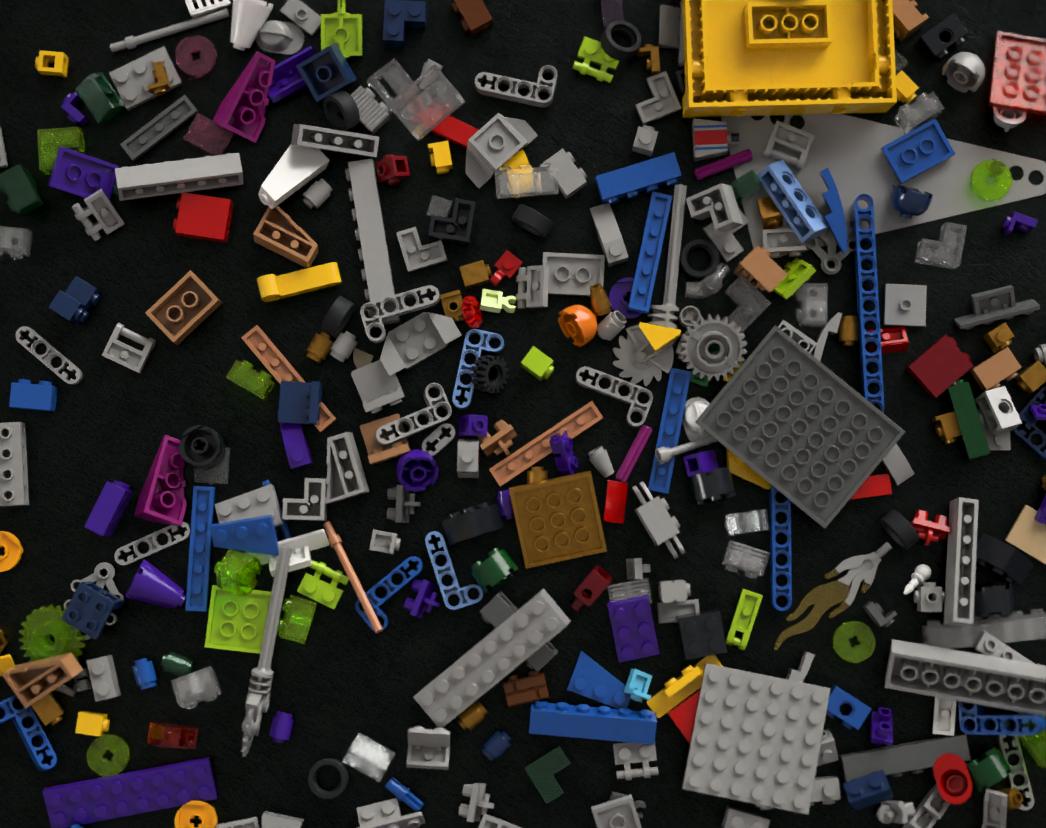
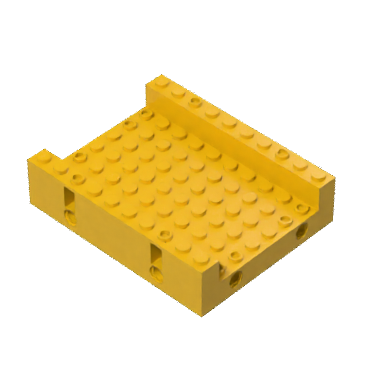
M682 0L685 94L682 97L683 118L886 113L897 103L892 0Z

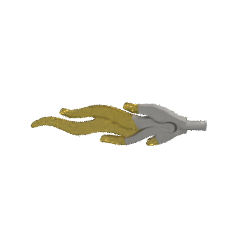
M886 542L876 552L849 557L839 563L831 572L825 574V578H831L848 569L846 575L840 579L820 585L812 589L804 597L796 611L786 617V620L797 619L808 606L814 604L812 611L804 620L785 629L778 636L774 650L777 651L786 638L812 629L818 623L821 616L833 605L841 602V605L829 614V618H833L845 611L855 599L862 581H864L861 589L862 593H865L870 588L875 578L878 564L881 561L880 558L892 549L891 545Z

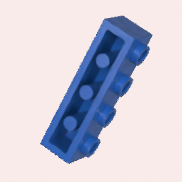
M673 152L595 177V182L602 203L613 204L620 201L619 198L624 196L633 198L644 190L652 192L659 189L658 186L666 184V186L677 184L682 175Z

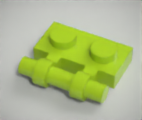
M584 37L577 56L584 59V62L582 64L575 61L572 69L580 71L582 75L588 74L596 77L598 81L603 82L604 80L611 83L613 75L606 73L607 69L616 71L619 61L611 58L604 52L601 42ZM590 62L600 65L601 69L598 70L590 67Z
M795 258L784 266V271L788 275L772 292L775 291L776 294L787 300L804 282L810 279L816 270L811 264L802 259Z
M312 560V566L309 567L316 570L314 576L308 573L305 574L297 592L335 610L344 592L337 588L339 582L347 585L349 578L343 575V572L340 570L335 571L327 567V564L323 562L318 563ZM322 574L332 578L331 584L320 579Z

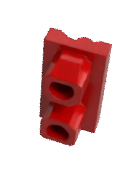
M918 510L910 524L917 532L919 538L923 539V545L929 546L930 541L938 542L939 538L945 539L947 533H950L951 528L947 526V517L936 515L934 522L927 521V511Z

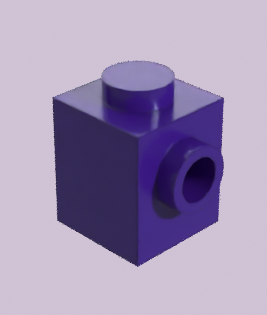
M715 450L683 457L688 477L719 469Z

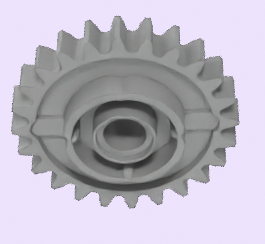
M708 314L707 320H704L701 316L700 323L693 320L694 327L687 326L686 328L689 333L682 334L686 341L680 342V345L685 347L680 350V353L685 355L682 360L683 362H688L686 365L687 369L693 368V375L700 372V379L707 375L708 381L711 380L712 376H715L716 380L719 381L720 375H723L726 379L727 372L734 374L733 368H740L738 362L745 361L741 355L747 353V350L742 348L747 345V342L742 340L745 337L744 333H739L741 327H734V320L728 323L727 316L720 320L719 314L716 315L715 319H712L711 315ZM713 343L718 344L719 348L716 351L711 352L708 350L709 345Z

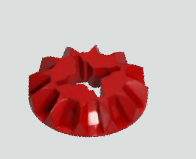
M466 296L462 303L463 318L471 328L475 329L480 327L483 322V314L480 310L479 301L474 296Z

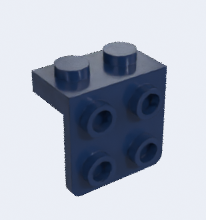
M884 770L843 783L850 806L855 810H860L894 797Z

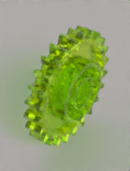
M52 604L47 606V609L45 606L40 607L39 610L35 609L32 611V615L26 616L27 621L21 623L25 629L19 631L23 637L18 639V641L24 643L20 649L26 650L24 657L30 656L29 662L70 652L78 661L77 656L83 654L79 648L85 646L81 640L86 638V636L81 635L80 630L62 620L66 609L61 611L60 605L55 607V609ZM50 634L54 636L55 643L49 639Z

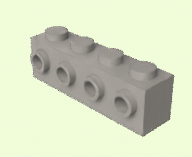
M0 423V506L29 505L25 423Z
M836 776L815 777L810 806H813L814 802L822 801L823 804H834L835 800H841L839 778ZM754 804L756 807H760V810L772 809V807Z

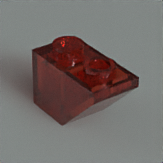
M150 722L147 743L161 748L196 749L199 728Z

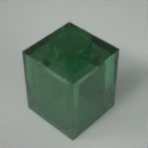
M753 169L730 184L736 200L738 199L740 203L760 192L763 188Z

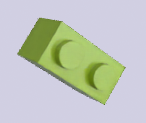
M534 346L521 362V367L540 381L543 378L548 379L554 370L553 360Z

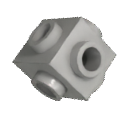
M923 582V586H917V591H914V603H917V611L942 612V604L945 603V591H942V587H936V582Z

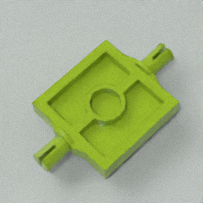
M337 0V12L321 14V51L330 45L337 44L345 59L351 56H363L362 14L347 13L345 7L346 0H342V8L341 0Z

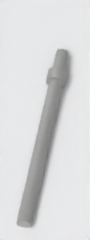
M227 9L136 37L132 35L125 37L123 41L110 44L112 52L125 48H136L138 44L229 17Z

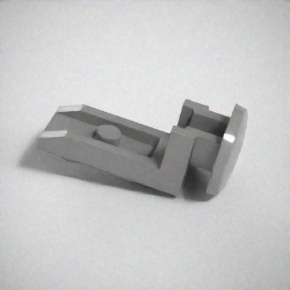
M986 789L983 825L981 828H1006L1008 794Z

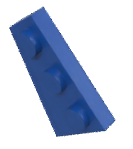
M272 515L211 524L209 527L214 547L278 556L280 548Z
M581 650L567 690L617 709L627 708L631 696L624 693L626 686Z

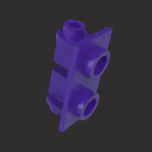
M567 430L564 431L561 437L557 434L552 435L549 442L553 455L561 454V456H555L554 458L558 472H561V475L574 474L576 468H578V460L573 454L572 439L568 437Z

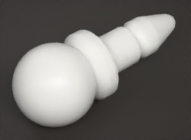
M920 564L915 568V573L911 574L912 579L904 589V595L911 593L918 584L922 585L925 580L930 578L931 569L928 565Z

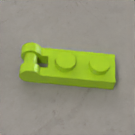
M742 589L725 639L726 645L731 646L732 644L738 646V649H746L763 595ZM736 630L743 632L742 638L735 637Z

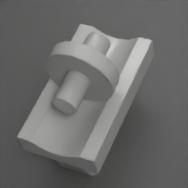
M485 783L463 785L462 794L471 797L470 804L462 803L460 805L458 814L467 818L466 821L468 822L480 821L481 815L487 814L488 808H494V803L489 802L490 794L485 793Z
M894 800L881 802L882 806L877 811L878 820L884 824H905L909 822L908 817L916 814L912 802L904 803L903 801Z

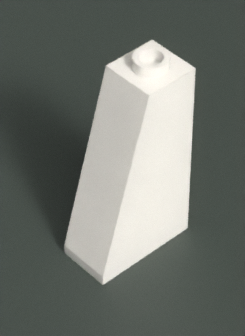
M290 145L261 185L258 193L260 200L271 209L275 208L323 172L329 163V159L320 149Z

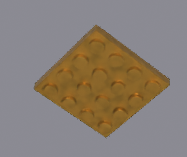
M591 471L509 488L526 569L607 552Z

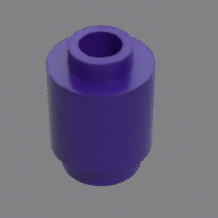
M509 490L498 491L496 500L500 516H503L504 520L514 519Z
M276 711L275 716L272 718L269 737L273 738V742L285 743V740L290 739L293 725L292 714Z

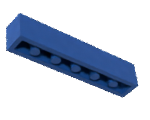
M538 700L531 702L529 733L654 745L657 716L656 713L650 710L632 711L629 708L611 709L607 706H600L598 708L590 707L586 704L576 706L565 702L554 704Z

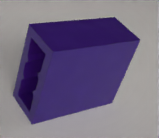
M116 480L114 482H106L84 527L102 536L112 537L134 493L129 490L130 486Z

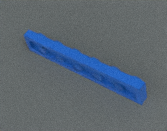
M652 192L627 310L644 314L649 312L672 196L657 192Z
M671 368L656 449L663 446L665 448L678 446L691 371ZM656 454L654 455L648 490L669 494L676 455L664 464H659Z
M193 486L185 611H208L212 536L209 527L213 524L215 487Z

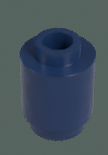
M497 730L483 744L484 747L481 751L493 762L495 759H499L512 746L510 742L512 738L504 730L502 732Z

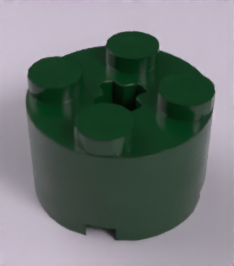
M498 547L488 553L489 558L484 562L479 560L471 566L473 570L471 575L485 594L490 593L489 588L492 587L495 590L513 576L511 574L513 570L519 571V568L504 549L499 550Z
M989 748L979 754L981 756L979 760L977 758L971 759L965 763L971 778L972 787L976 793L983 791L982 788L985 786L991 787L1008 776L1007 773L1012 772L999 749Z

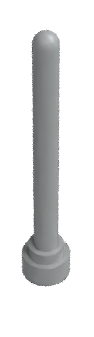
M709 435L673 448H665L663 446L655 449L656 458L659 464L669 462L675 455L717 442V440Z

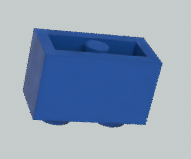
M18 379V383L11 382L9 407L55 412L58 387L51 385L52 382L39 381V384H31V380Z

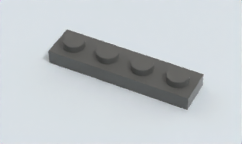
M183 95L120 145L130 158L136 161L196 115L198 110L187 96Z

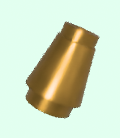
M600 283L591 285L589 288L592 311L597 316L609 313L612 304Z

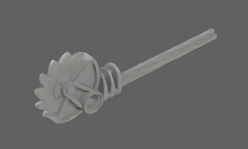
M682 184L675 185L663 304L650 305L649 309L653 310V314L647 315L652 318V322H647V324L677 329L674 321L678 320V317L674 316V314L679 312V308L675 303L687 186ZM639 325L625 329L628 333L627 340L620 336L619 345L621 349L613 348L614 354L619 359L614 361L613 365L624 370L619 376L622 378L632 377L630 383L633 384L644 380V386H648L653 377L659 382L662 378V371L667 374L671 371L674 362L673 346L676 340L655 352L639 328Z
M280 546L259 663L251 671L252 676L245 704L246 715L242 723V731L244 732L242 743L243 757L249 752L253 736H258L262 714L267 713L269 707L270 690L274 671L271 670V662L292 548Z

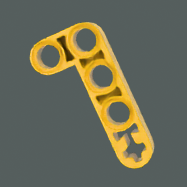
M337 262L278 276L269 274L257 278L260 296L264 302L275 301L342 283Z

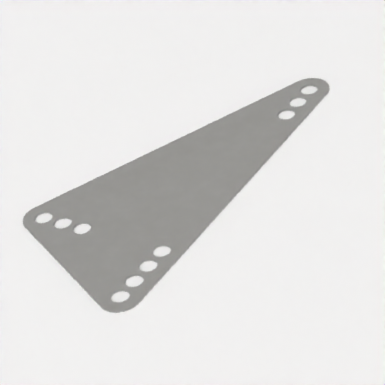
M844 114L800 115L805 121L804 127L800 130L813 134L815 137L801 170L795 169L796 166L786 163L823 218L829 214V210L826 208L822 194L827 192L828 189L819 172L826 168H829L839 196L843 200L842 206L846 224L850 219H853L852 204L856 197L860 194L871 196L874 203L875 234L1046 194V162L951 139L947 140L955 152L954 156L900 184L881 148L912 130ZM784 115L785 120L783 123L790 125V119L794 115ZM751 116L721 117L722 122L727 123V133L739 132V144L728 145L730 156L750 149L753 155L751 161L733 168L745 217L749 221L747 225L753 248L756 246L761 248L763 247V227L757 199L769 197V194L756 176L769 164L781 161L771 156L769 158L763 156L775 125L770 121V116H764L761 120H754ZM774 143L773 149L799 159L800 153ZM998 161L1003 165V173L1001 175L993 176L989 172L991 162ZM1013 166H1019L1023 170V177L1018 181L1012 180L1009 177V169ZM1030 172H1041L1043 182L1040 185L1031 184L1028 179ZM892 186H907L919 189L921 193H925V191L932 193L933 197L929 209L920 216H912V219L900 217V212L894 210L891 205L890 195ZM864 200L858 201L859 208L867 209L868 205ZM783 216V226L776 229L791 228V226ZM859 221L861 229L866 230L869 228L866 221ZM850 222L849 225L853 229V222ZM853 232L847 236V241L854 239ZM819 236L816 237L820 247L827 246ZM809 240L808 245L810 247H813L815 245V242L813 240Z

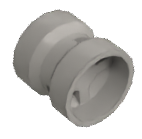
M686 306L679 314V323L685 328L687 326L693 328V320L697 323L700 320V311L694 306Z

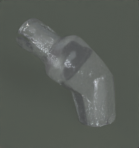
M719 263L712 275L706 276L699 282H686L685 297L704 299L717 293L723 287L722 281L728 274L729 267L725 265L722 270L721 268L724 264Z

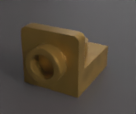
M653 44L642 45V48L638 49V57L650 56L647 58V70H651V76L659 74V46L654 47Z
M162 61L153 63L155 70H152L155 82L159 83L148 85L147 88L151 94L162 95L167 92L166 90L171 89L166 66Z
M771 197L757 199L763 229H776L783 226V215Z

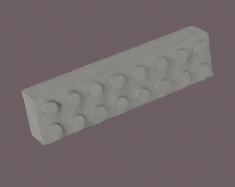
M542 589L422 688L413 698L437 727L443 728L570 623V619L545 589Z
M892 639L885 674V688L1046 716L1045 665Z

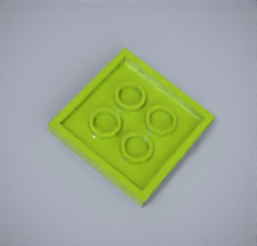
M212 585L205 648L260 654L271 591Z

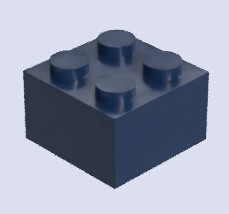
M337 44L328 46L296 65L316 102L324 100L326 96L341 90L357 80Z

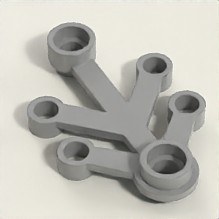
M850 219L846 224L847 236L853 232L849 225L850 222H853V219ZM828 227V233L824 230L819 235L828 246L827 253L818 245L816 238L811 239L815 242L813 247L808 245V241L805 242V246L822 260L821 268L823 272L833 275L841 269V261L850 252H854V249L849 247V243H854V239L847 241V251L845 253L840 251L836 254V246L838 244ZM832 261L834 268H829L827 263Z
M99 563L95 567L93 574L81 580H74L71 583V589L74 592L76 591V582L91 581L94 583L97 581L96 585L103 589L106 584L111 594L119 595L120 599L124 601V596L119 593L113 581L115 569L110 563ZM102 569H106L108 572L105 577L101 575ZM71 599L67 600L64 603L65 610L67 609L68 603L71 601ZM111 612L110 615L113 616L114 620L111 623L107 621V625H113L116 623L117 616L115 613ZM76 629L78 639L89 640L92 638L87 634L82 636L80 630Z

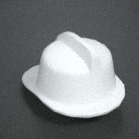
M700 397L687 400L682 422L690 441L710 435L695 423L710 404L707 400Z

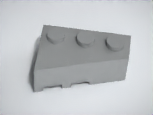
M345 432L327 438L328 465L325 504H332L370 492L353 432Z

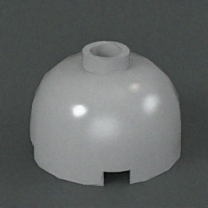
M960 52L954 54L946 62L942 73L943 76L946 73L948 77L947 82L954 89L967 93L968 90L975 92L984 80L985 67L977 55L970 52Z

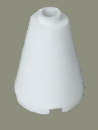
M233 0L230 42L234 43L233 48L245 51V48L250 49L259 33V29H261L271 13L274 4L268 3L267 7V2L262 0Z

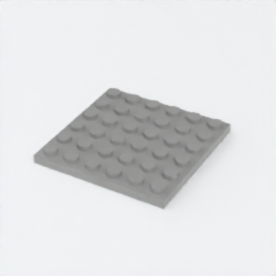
M705 663L682 789L809 814L831 688Z

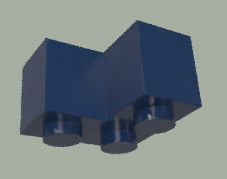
M385 0L384 46L405 47L406 27L426 28L427 6L425 1Z
M75 276L65 293L59 290L49 308L79 326L80 323H84L87 319L90 307L96 305L99 301L101 291Z

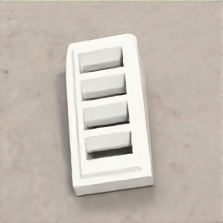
M185 0L193 19L231 5L229 0H223L222 2L214 0L215 4L212 5L210 0H205L207 6L203 7L201 0ZM197 2L199 9H195L193 3Z

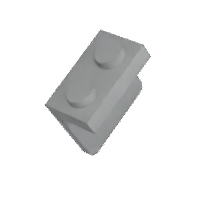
M380 359L351 372L365 412L370 411L373 414L382 410L383 405L390 403V406L402 401L401 398L404 397V393L396 373L389 376Z
M420 726L409 728L407 767L449 770L450 731L444 728H434V730Z

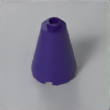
M144 559L131 581L130 588H128L125 597L128 599L175 609L177 606L181 607L186 598L181 587Z

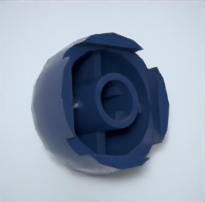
M893 185L890 201L894 210L900 212V217L912 219V216H920L929 209L933 194L926 191L921 193L916 188Z

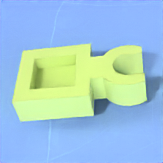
M482 289L480 310L500 313L501 309H504L508 313H514L516 306L509 303L515 304L516 297H502L503 292Z

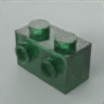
M102 72L88 75L75 88L97 122L112 119L124 106V103Z

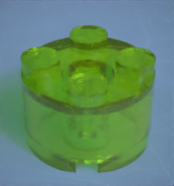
M229 549L222 561L218 562L214 568V573L217 574V587L238 596H248L258 582L255 580L256 574L261 572V562L254 556Z

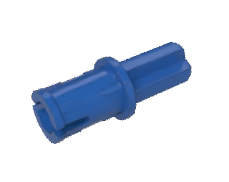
M394 777L386 784L385 788L399 798V802L402 800L416 812L422 808L423 802L409 791V787L406 788Z

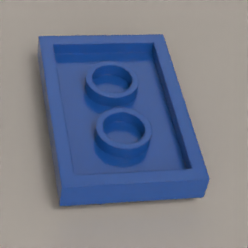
M936 118L881 148L900 184L955 155Z

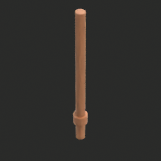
M330 521L325 522L323 527L329 537L328 542L331 548L335 549L375 633L383 631L341 545L342 540L339 534H336Z

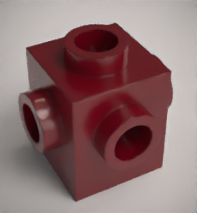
M389 154L383 156V160L375 163L379 183L396 185L400 183V180L410 176L406 156Z

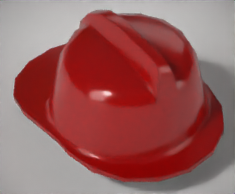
M953 753L939 756L934 763L933 772L941 797L951 804L966 802L971 796L973 789L964 760Z

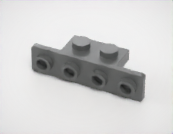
M1008 285L972 294L974 314L955 318V323L960 329L968 330L976 325H988L996 320L1012 319L1015 315L1032 314L1035 310L1040 309V305L1034 299L1016 303L1014 287Z

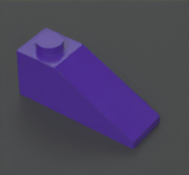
M280 423L290 468L295 470L312 465L313 461L303 425Z

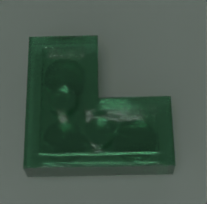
M560 745L524 767L546 804L564 793L554 774L571 764Z

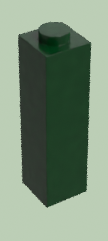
M964 380L953 382L952 386L948 387L969 459L974 460L991 455L970 383L964 382Z

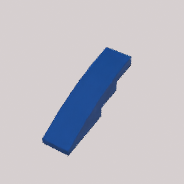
M826 168L819 172L828 189L827 192L822 194L830 211V214L824 216V219L829 225V229L841 252L845 253L847 251V229L843 206L829 168Z

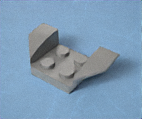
M497 113L468 139L465 174L479 189L501 166L521 148H525L538 135L525 120L508 118Z
M423 312L388 332L380 360L389 376H392L400 370L409 369L448 346V343L462 335L452 318Z

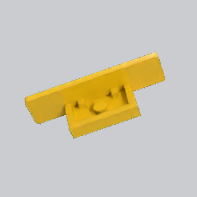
M715 655L706 656L694 666L688 665L681 671V676L677 679L673 677L664 684L666 687L646 702L651 710L656 713L657 718H661L701 687L705 663L723 667Z

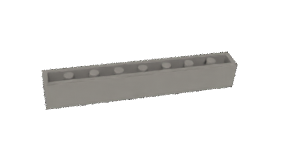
M371 158L348 162L349 168L345 169L347 181H351L352 188L348 189L350 201H354L355 208L352 209L353 221L358 223V229H355L356 240L361 242V249H358L359 259L364 261L365 269H361L363 281H367L368 289H364L366 301L370 302L395 295L375 167ZM389 302L385 305V311L393 312L396 309L395 303ZM373 308L368 309L369 318H373L376 310ZM399 316L383 320V324L399 322Z

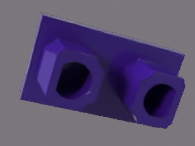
M425 579L423 581L413 580L411 590L418 592L416 600L407 598L403 606L411 612L410 615L423 618L425 612L431 613L433 606H440L441 603L435 601L438 593L433 592L436 583Z
M879 707L877 712H871V743L878 745L884 743L887 746H892L893 722L891 709Z

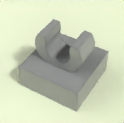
M642 558L626 559L627 580L643 579V573L651 572L650 564H642Z

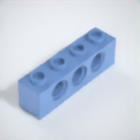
M784 160L769 164L756 176L802 243L816 238L829 227Z

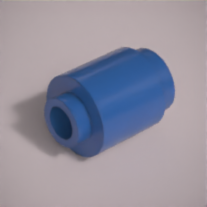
M147 658L134 661L135 666H132V670L140 690L156 686L157 676L152 660L147 661Z

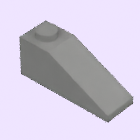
M605 203L590 208L607 266L628 261L627 250L610 204Z

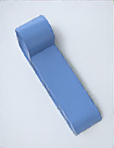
M472 329L467 332L452 397L456 408L460 410L467 409L471 404L475 384H472V381L468 385L460 382L463 375L468 374L471 376V373H474V370H471L472 366H476L475 364H466L465 357L472 354L476 357V360H479L478 357L481 356L482 352L500 353L504 348V340L501 335L478 329ZM473 334H477L481 338L480 342L476 345L469 342V338ZM492 339H499L501 345L499 348L493 349L489 346V342ZM458 387L465 390L470 389V392L465 391L464 396L467 402H463L462 405H459V401L456 400L462 394V390H458Z
M436 531L428 533L425 538V544L446 607L455 610L479 602L483 597V590L479 585L472 584L460 588L443 535ZM432 535H435L437 538L440 537L441 541L438 542L439 549L444 547V551L432 554V550H436L435 545L429 543L432 540ZM440 554L447 558V563L442 567L438 566L435 561L436 557ZM449 574L453 577V584L451 586L443 585L442 577ZM477 588L480 595L478 599L472 600L469 598V589ZM456 594L459 596L460 602L457 606L449 604L448 598L450 595Z

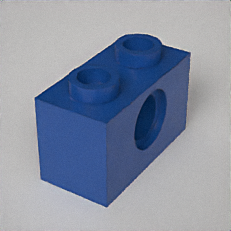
M832 685L826 715L832 719L837 716L842 720L840 724L849 730H852L853 727L859 730L872 708L839 687ZM847 703L849 705V712L842 715L840 713V706Z

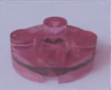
M201 35L184 38L177 45L175 52L179 68L185 74L197 78L208 74L214 68L217 60V52L214 45L209 39ZM193 52H201V58L199 60L196 59L195 61H193V57L191 54Z

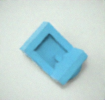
M631 669L624 693L631 695L630 699L642 702L643 699L650 700L651 696L647 692L652 675L637 669Z

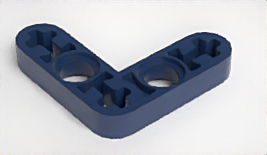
M1044 386L1033 395L1019 412L1020 420L1024 423L1023 428L1027 431L1030 429L1033 431L1027 434L1024 430L1018 431L1016 427L1011 432L1046 461V449L1039 450L1046 444V434L1035 426L1039 420H1036L1028 412L1032 404H1041L1035 400L1037 398L1040 401L1044 397L1043 391L1046 392V386ZM1033 434H1038L1041 437V443L1038 446L1031 443Z

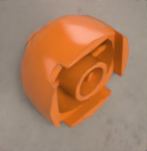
M577 304L559 312L561 314V317L558 318L560 328L567 338L571 336L575 340L573 342L575 346H584L594 338L597 332V316L591 309Z

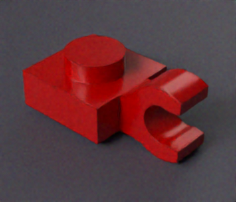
M506 250L494 265L498 271L491 277L490 282L497 286L505 276L511 279L523 262Z

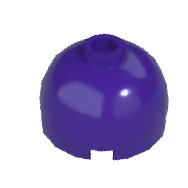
M419 449L410 450L400 457L396 465L397 478L400 484L404 485L403 487L409 491H423L430 483L433 485L438 477V466L432 455L427 451Z

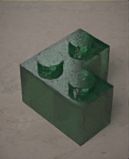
M21 164L0 174V189L8 195L10 200L7 203L13 212L16 211L23 215L43 204L37 193L39 189L31 173Z

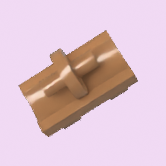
M501 419L494 425L498 433L492 437L488 432L487 436H478L481 443L480 447L486 456L493 452L499 455L503 451L508 456L510 452L507 448L514 444L511 440L518 436L511 424L508 425Z

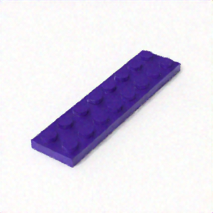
M209 757L47 787L42 791L51 828H66L76 823L82 825L183 806L194 800H214L218 797Z

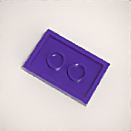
M59 146L48 186L82 198H87L102 189L110 200L116 180L115 168H119V166Z
M648 595L607 603L619 663L658 655L659 648Z

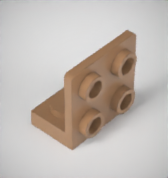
M399 414L360 425L371 465L402 456L410 451L407 438L388 446L378 445L374 438L378 428L400 419ZM400 423L398 429L400 432L405 433L403 425ZM394 430L387 434L382 431L380 438H384L387 441V438L394 434Z

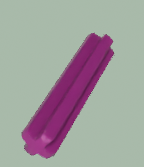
M750 149L696 168L694 170L697 180H701L751 161L753 159Z
M646 425L641 426L615 476L619 481L626 482L653 432L650 427Z

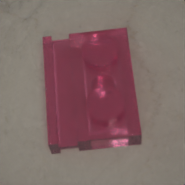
M197 113L183 139L216 156L222 155L234 133Z

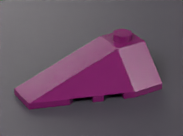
M257 51L222 101L213 122L256 143L265 125L266 118L264 115L266 105L268 106L269 102L267 97L269 86L272 84L275 60Z
M168 435L163 436L139 496L134 516L153 523L182 525L187 503L184 496L186 480H184L183 467L185 466V460L179 451L181 440Z

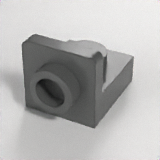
M867 602L862 606L877 627L884 626L886 628L895 621L894 617L897 613L890 611L883 616L884 611L878 603Z

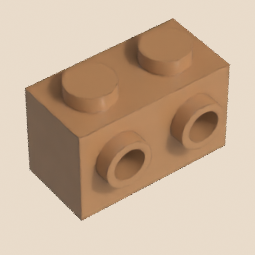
M1006 347L969 370V372L983 392L1000 387V381L1005 378L1007 381L1018 375L1016 371L1022 367L1010 349Z

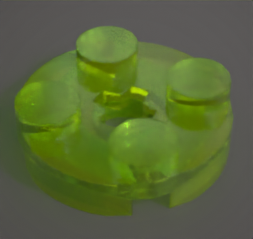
M996 159L985 160L979 163L971 172L970 188L974 195L981 200L997 201L1009 192L1013 183L1008 167ZM988 175L995 178V185H988L986 183Z
M859 621L844 622L834 633V651L845 661L851 663L863 661L869 658L875 649V637L870 627L865 623ZM857 636V641L860 643L852 648L849 639Z
M106 734L96 738L87 751L89 767L102 777L121 773L127 767L130 760V750L127 743L122 737L113 734ZM106 750H110V752L114 754V757L111 758V761H108L107 758H103V754L106 753Z

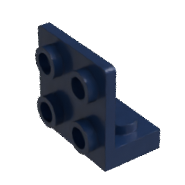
M281 381L278 422L320 425L322 383L312 381L311 383Z
M91 581L81 582L62 620L93 639H98L112 610L121 609L125 601Z

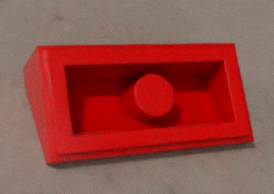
M905 326L880 329L881 354L908 350L909 341ZM866 343V351L874 353L875 346L872 343Z
M607 480L603 522L624 524L628 483Z

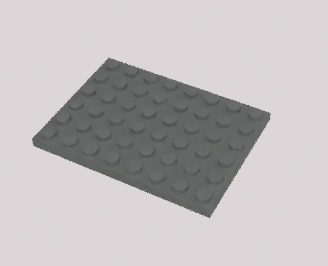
M776 325L695 421V423L824 529L906 432Z

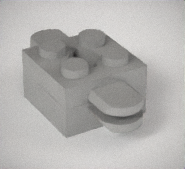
M642 481L639 485L649 502L645 501L637 486H633L632 489L642 506L635 509V512L655 546L664 542L673 558L676 559L678 555L669 539L673 540L682 555L686 553L676 534L680 533L678 528L681 526L675 516L671 517L667 510L670 508L665 499H660L659 496L653 498Z

